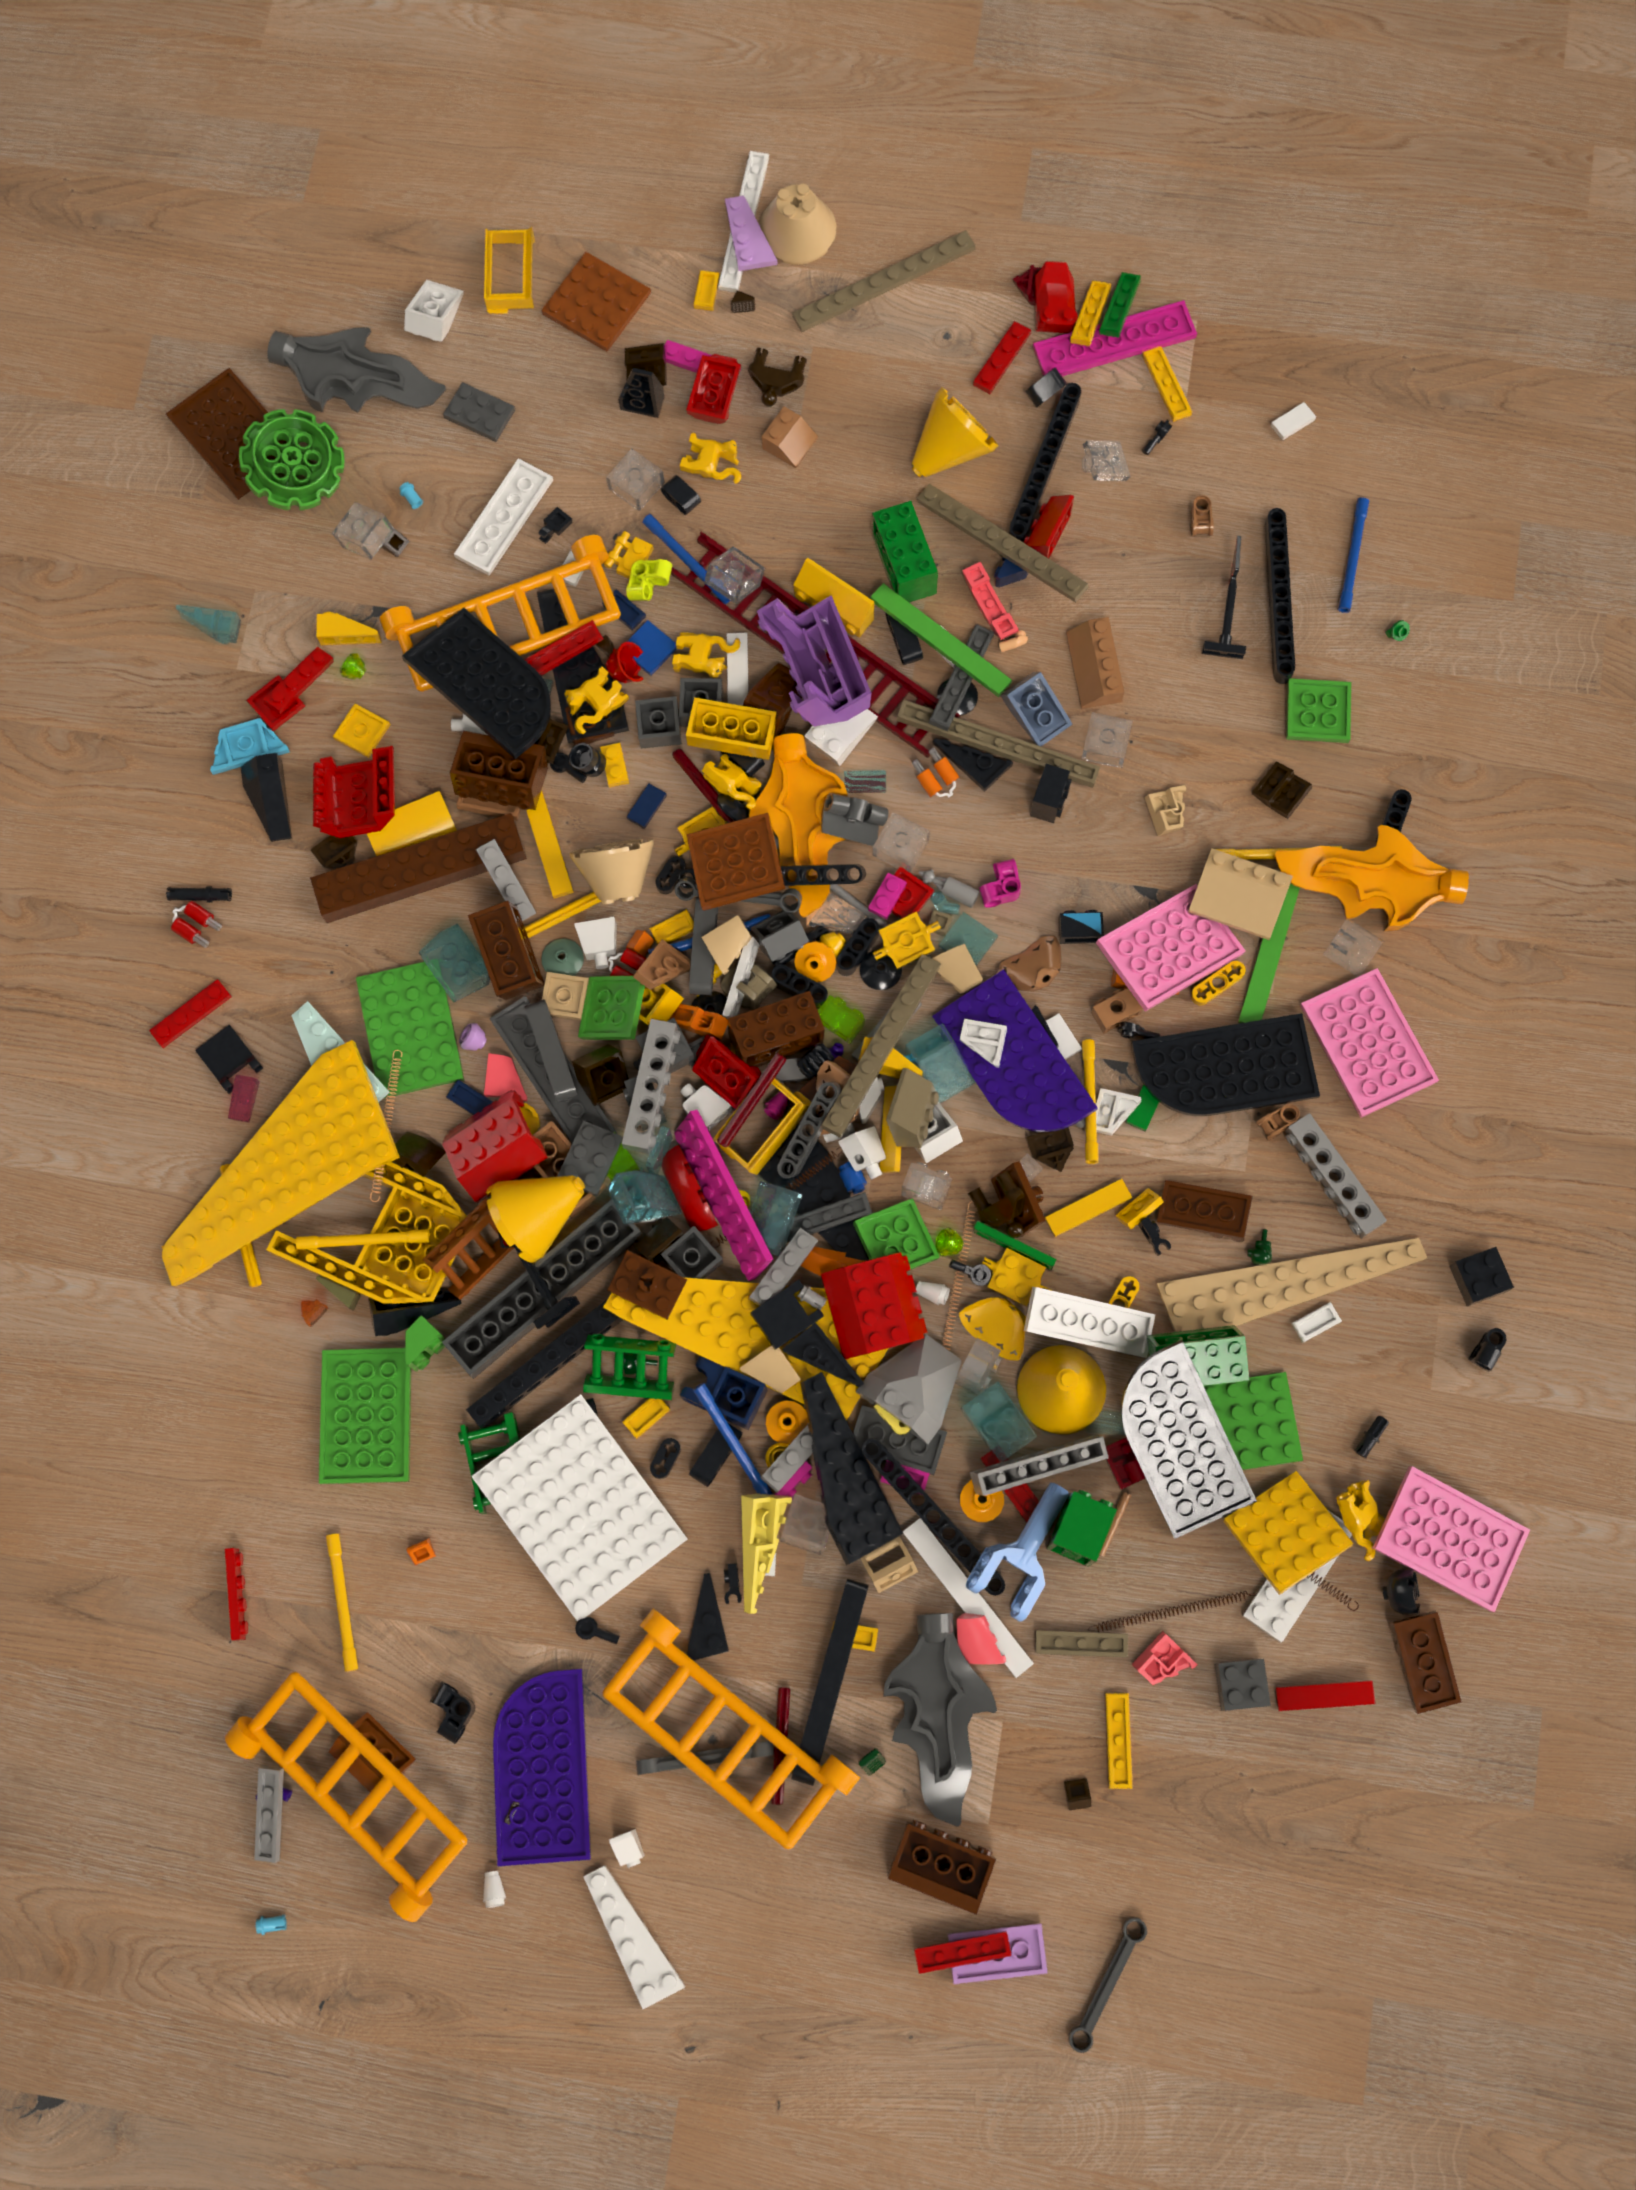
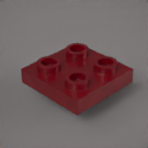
M1127 1437L1106 1446L1109 1458L1105 1460L1120 1490L1146 1479Z

